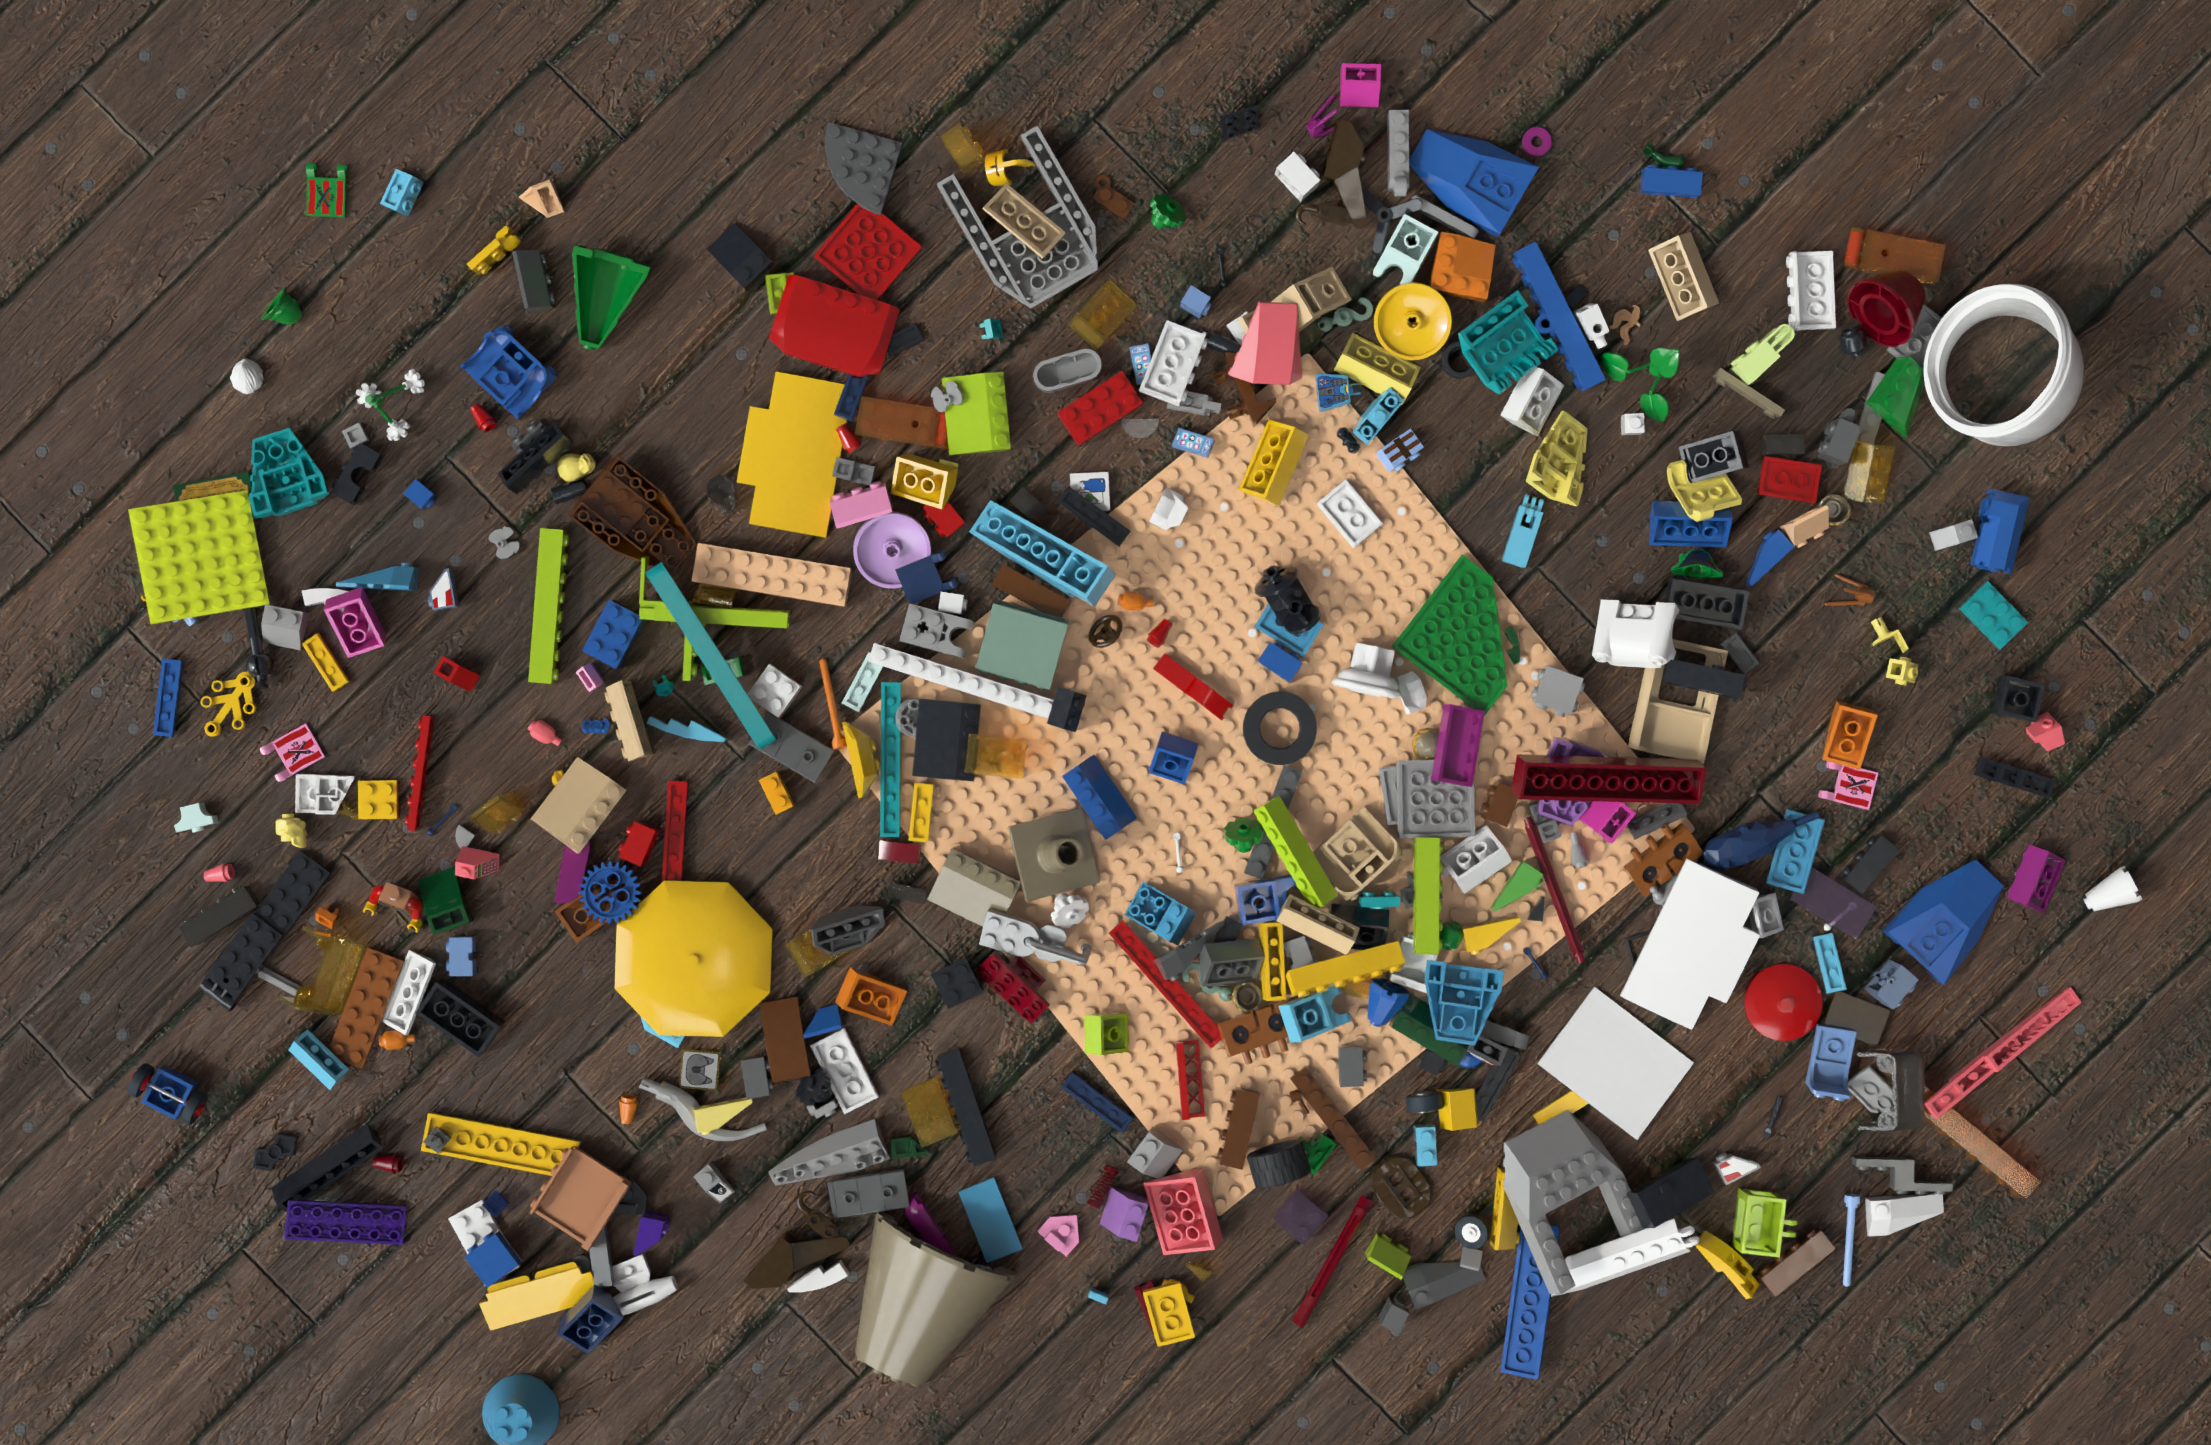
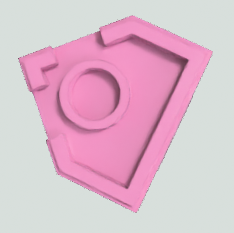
M1077 1214L1050 1216L1037 1231L1044 1237V1240L1066 1257L1079 1243Z

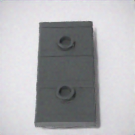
M768 711L763 719L775 736L776 741L762 750H759L753 739L750 740L749 745L816 783L835 750Z
M904 1169L827 1181L833 1219L909 1208Z

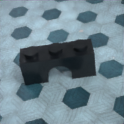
M361 442L353 448L350 461L345 462L341 469V476L336 478L331 486L333 488L331 493L352 505H356L365 488L357 484L356 473L362 468L375 472L384 458V455Z

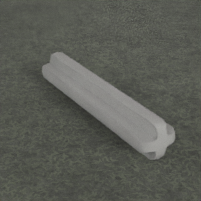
M266 967L258 973V977L294 996L300 991L301 987L298 984Z

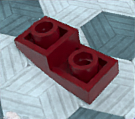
M882 839L880 840L878 859L904 863H920L921 844Z

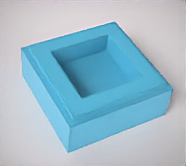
M1090 1288L1088 1298L1106 1304L1108 1293Z

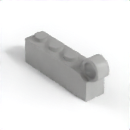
M1389 110L1387 114L1388 192L1393 191L1394 197L1406 196L1409 189V110Z

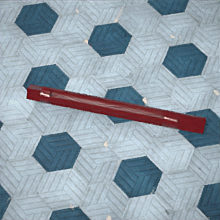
M1363 1195L1359 1198L1339 1238L1295 1314L1292 1322L1299 1327L1304 1328L1359 1225L1371 1207L1373 1201Z

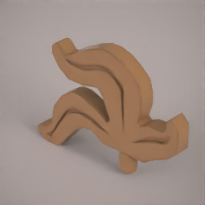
M1632 305L1634 308L1632 314L1626 309L1617 311L1613 317V324L1609 326L1610 329H1616L1621 321L1628 322L1619 331L1620 336L1624 340V346L1630 342L1628 330L1634 324L1638 327L1641 326L1637 321L1640 308L1636 305Z

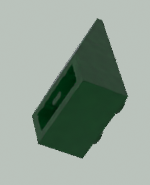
M455 867L418 879L426 917L433 935L474 921L459 877L455 875Z

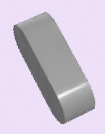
M1081 349L1044 360L1035 367L1033 373L1034 382L1041 391L1053 393L1093 381L1101 372V359L1095 351Z

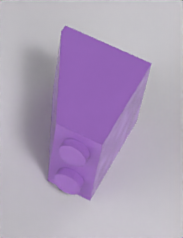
M1110 1187L1100 1224L1118 1237L1137 1242L1148 1207V1198Z

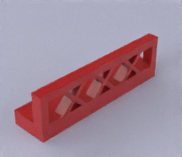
M1199 1039L1176 1041L1182 1120L1205 1117ZM1195 1044L1196 1052L1191 1058L1184 1053V1045ZM1190 1062L1197 1066V1072L1192 1077L1186 1072V1066ZM1197 1074H1198V1082L1194 1079V1078L1197 1076ZM1191 1081H1194L1199 1086V1090L1194 1096L1187 1090V1086ZM1193 1100L1200 1104L1201 1112L1189 1113V1105Z

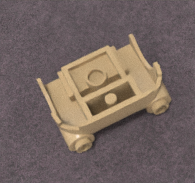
M1363 806L1313 853L1333 888L1345 901L1349 899L1353 901L1360 895L1359 891L1368 885L1392 861L1396 862L1402 857L1403 854L1401 852L1403 848Z

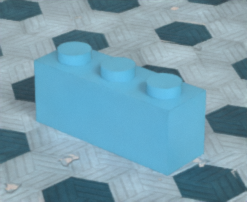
M308 1029L289 1048V1051L329 1090L339 1083L349 1070Z

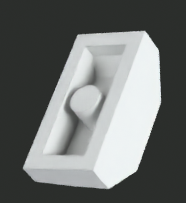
M1166 487L1149 523L1164 530L1180 526L1188 509L1183 500V495Z
M1413 671L1394 678L1398 683V691L1401 693V700L1406 714L1426 708V693L1421 679Z

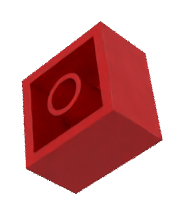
M641 820L635 821L633 824L630 823L626 831L628 835L627 840L621 843L618 850L621 853L619 858L638 866L646 865L661 829Z

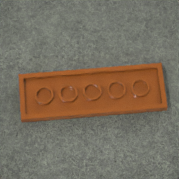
M371 947L367 948L329 1050L340 1061L364 1069L405 960Z

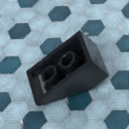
M735 223L707 248L711 255L746 291L774 266V263Z
M1739 430L1679 447L1681 458L1686 463V473L1690 483L1749 468Z

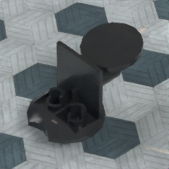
M1273 565L1265 569L1262 578L1256 583L1254 590L1257 596L1266 598L1281 626H1284L1290 634H1301L1313 628L1320 620L1321 613L1318 607L1312 604L1297 578L1299 574L1298 569L1293 565L1280 567Z

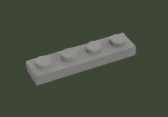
M1875 372L1866 402L1885 374ZM1865 402L1858 423L1860 432L1854 447L1871 451L1882 417Z

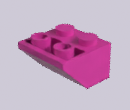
M1342 63L1340 69V107L1378 108L1381 64Z
M1592 801L1579 820L1608 843L1612 844L1636 813L1623 802Z

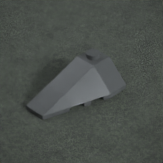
M1219 921L1156 958L1154 962L1163 978L1174 981L1181 977L1180 972L1187 968L1200 953L1204 944H1207L1224 925L1223 921Z
M1460 1261L1446 1263L1418 1262L1407 1266L1403 1275L1415 1309L1435 1303L1486 1280L1481 1265L1479 1271L1460 1267Z

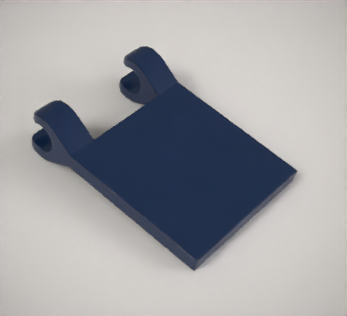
M943 550L895 569L909 604H914L957 587L955 578L942 583L934 564L946 558Z

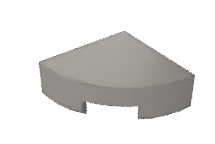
M458 825L455 834L456 842L460 848L462 846L469 847L476 835L463 826Z

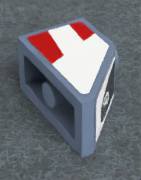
M445 569L429 591L428 604L430 608L432 607L433 611L459 607L453 569Z

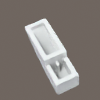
M317 588L302 590L305 606L325 604L326 599L349 591Z
M842 1260L827 1270H824L820 1264L789 1285L787 1290L789 1292H806L821 1289L844 1279L850 1272Z

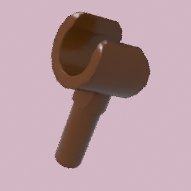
M1294 1090L1289 1092L1292 1103L1298 1101L1306 1115L1310 1112L1304 1104L1300 1091Z

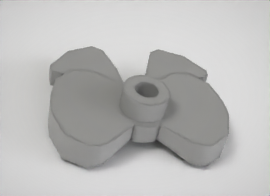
M952 381L946 382L947 394L945 395L938 387L932 390L933 404L939 412H945L948 405L952 403L956 405L962 404L963 394L959 388H956L958 384Z
M504 526L503 529L494 530L489 535V541L495 543L498 548L496 556L500 559L511 557L520 548V543L517 541L507 543L506 539L514 533L509 527Z

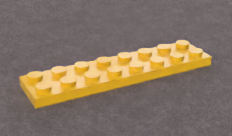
M432 1112L428 1113L423 1137L424 1141L431 1131L438 1126L452 1137L439 1153L440 1155L553 1176L550 1174L556 1164L560 1165L563 1160L560 1157L565 1149H570L574 1145L579 1148L581 1142ZM422 1142L421 1151L438 1154Z

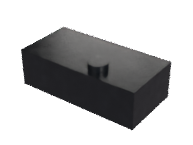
M1669 577L1664 603H1675L1679 609V613L1676 616L1677 619L1742 629L1750 591Z
M1673 659L1667 663L1663 681L1670 685L1743 701L1748 677L1724 671V667L1712 664L1711 668Z
M444 978L435 983L416 1011L417 1015L477 1057L486 1052L506 1022Z
M1686 1158L1629 1191L1627 1196L1642 1227L1656 1228L1712 1195L1714 1190L1699 1159Z

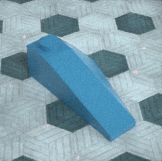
M401 563V566H394L337 582L336 587L418 591L419 568L413 567L412 563Z

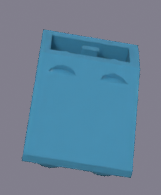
M1143 881L1124 915L1165 940L1179 945L1197 912Z

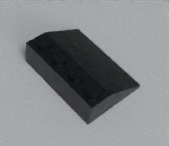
M919 699L912 776L974 782L981 704Z

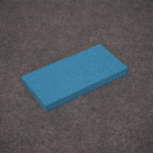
M1786 809L1784 819L1792 818L1794 820L1806 814ZM1819 818L1796 827L1795 832L1779 842L1775 848L1766 884L1804 894L1825 822L1824 819Z
M995 1177L958 1191L986 1263L1023 1249Z

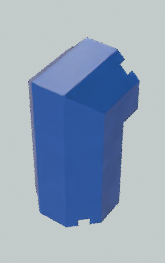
M1989 489L1986 492L1989 495L1988 499L1983 498L1978 521H1982V523L1979 524L1978 538H1976L1970 565L1992 572H1998L2001 569L2003 573L2009 574L2013 572L2030 498Z

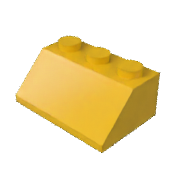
M909 453L897 456L891 494L943 509L955 488L958 468Z

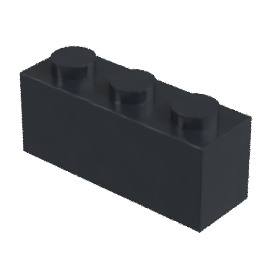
M1872 835L1866 842V848L1863 851L1860 850L1854 856L1855 861L1851 866L1847 865L1841 873L1843 875L1840 879L1858 894L1865 892L1899 851L1897 847L1882 835Z

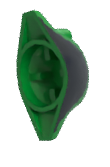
M1693 549L1686 554H1680L1679 563L1673 566L1671 573L1689 578L1704 579L1723 576V571L1714 564L1712 556L1702 549Z

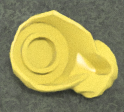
M569 453L560 458L557 469L564 481L575 482L590 474L595 469L596 463L590 454L579 455Z

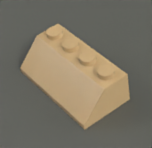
M1691 232L1678 235L1648 250L1677 321L1719 304Z

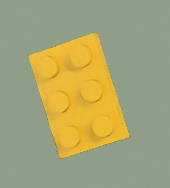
M1180 1281L1143 1290L1158 1347L1195 1338Z

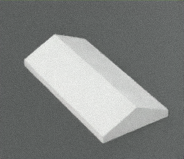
M412 950L408 951L382 1019L383 1023L407 1036L436 965L431 958Z

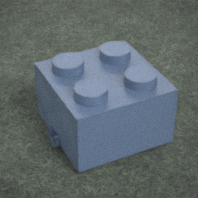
M1888 960L1880 971L1874 973V978L1864 989L1881 1004L1894 1010L1895 1007L1897 1008L1903 1003V998L1906 994L1915 989L1918 979L1902 965Z

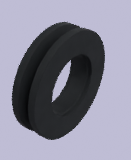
M1272 692L1265 694L1252 703L1244 717V740L1250 751L1266 763L1274 765L1294 763L1310 751L1316 739L1317 722L1312 709L1302 698L1292 693ZM1282 708L1289 710L1296 716L1299 722L1300 731L1298 737L1293 744L1286 748L1271 747L1261 736L1260 724L1262 718L1273 709Z

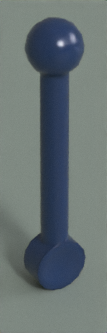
M451 805L450 810L433 828L428 829L427 834L429 836H433L435 830L451 813L458 810L457 805Z
M1525 947L1523 953L1529 956L1540 972L1541 978L1547 979L1548 974L1537 963L1531 954V949Z

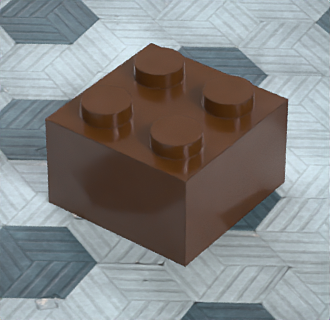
M1494 782L1493 785L1490 784L1486 792L1488 796L1487 802H1483L1480 808L1481 818L1508 827L1518 800L1511 792L1512 787L1499 782Z

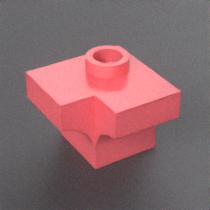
M2048 712L2039 715L2036 722H2031V726L2026 727L2029 737L2035 743H2040L2046 751L2065 744L2061 725Z

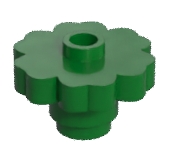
M1162 193L1161 195L1156 194L1150 202V206L1153 208L1151 222L1156 228L1163 229L1167 226L1171 228L1180 227L1185 222L1184 208L1178 201H1174L1170 195Z
M1237 818L1235 822H1228L1224 827L1225 841L1231 846H1235L1242 853L1251 851L1254 844H1259L1263 839L1262 825L1257 820L1250 821L1249 818Z

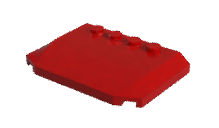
M789 274L769 340L784 354L856 377H865L872 374L878 375L881 372L900 309L875 299L802 276Z

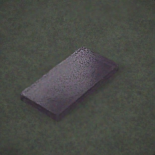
M1811 868L1804 894L1793 892L1789 898L1856 940L1876 909L1875 905L1814 868Z

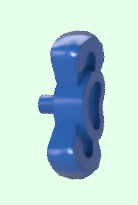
M587 718L582 722L581 727L585 734H606L610 730L611 725L607 718L601 721L597 719L591 721Z

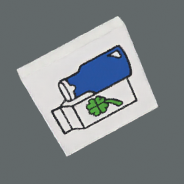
M1108 472L1070 474V487L1102 511H1110Z

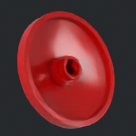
M1774 964L1763 968L1750 980L1744 995V1009L1749 1022L1759 1033L1773 1040L1790 1041L1804 1036L1816 1025L1822 1011V994L1817 982L1807 971L1791 964Z

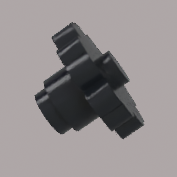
M814 1068L811 1076L801 1078V1085L797 1087L796 1096L806 1106H813L815 1102H827L832 1096V1090L830 1089L831 1077L822 1068Z

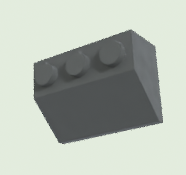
M540 250L513 251L524 308L532 314L554 309L553 304L556 303L554 292L550 291L549 285L552 284L550 274L546 273L545 266L548 265L546 255L542 254Z
M1258 939L1204 944L1200 954L1202 987L1256 981L1265 958Z

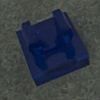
M495 1190L482 1206L496 1218L510 1202L500 1192Z

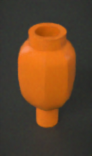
M1125 591L1118 596V605L1122 606L1125 610L1140 611L1145 606L1153 607L1154 600L1146 599L1143 594L1138 592Z
M386 1031L383 1035H379V1045L386 1050L400 1049L406 1046L408 1042L416 1041L415 1034L407 1036L399 1031Z

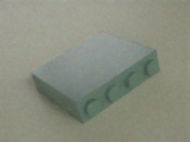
M995 599L976 669H979V672L983 674H997L1001 679H1014L1022 685H1035V688L1039 690H1050L1070 620Z

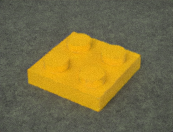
M398 780L358 781V819H399Z

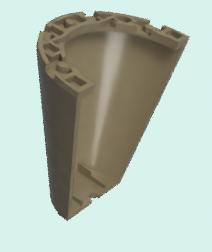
M880 1211L875 1214L855 1349L856 1359L871 1366L874 1373L890 1376V1379L896 1383L903 1381L915 1387H920V1385L927 1382L1012 1283L1017 1273L1002 1266L994 1267V1270H992L990 1267L979 1264L975 1265L913 1237V1234L897 1226L898 1223L895 1217Z

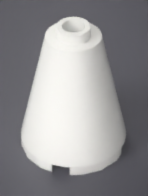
M2125 866L2118 868L2085 894L2087 898L2083 900L2088 909L2092 908L2093 911H2098L2142 900L2141 895L2136 896L2138 895V889L2129 872L2124 873L2126 871Z

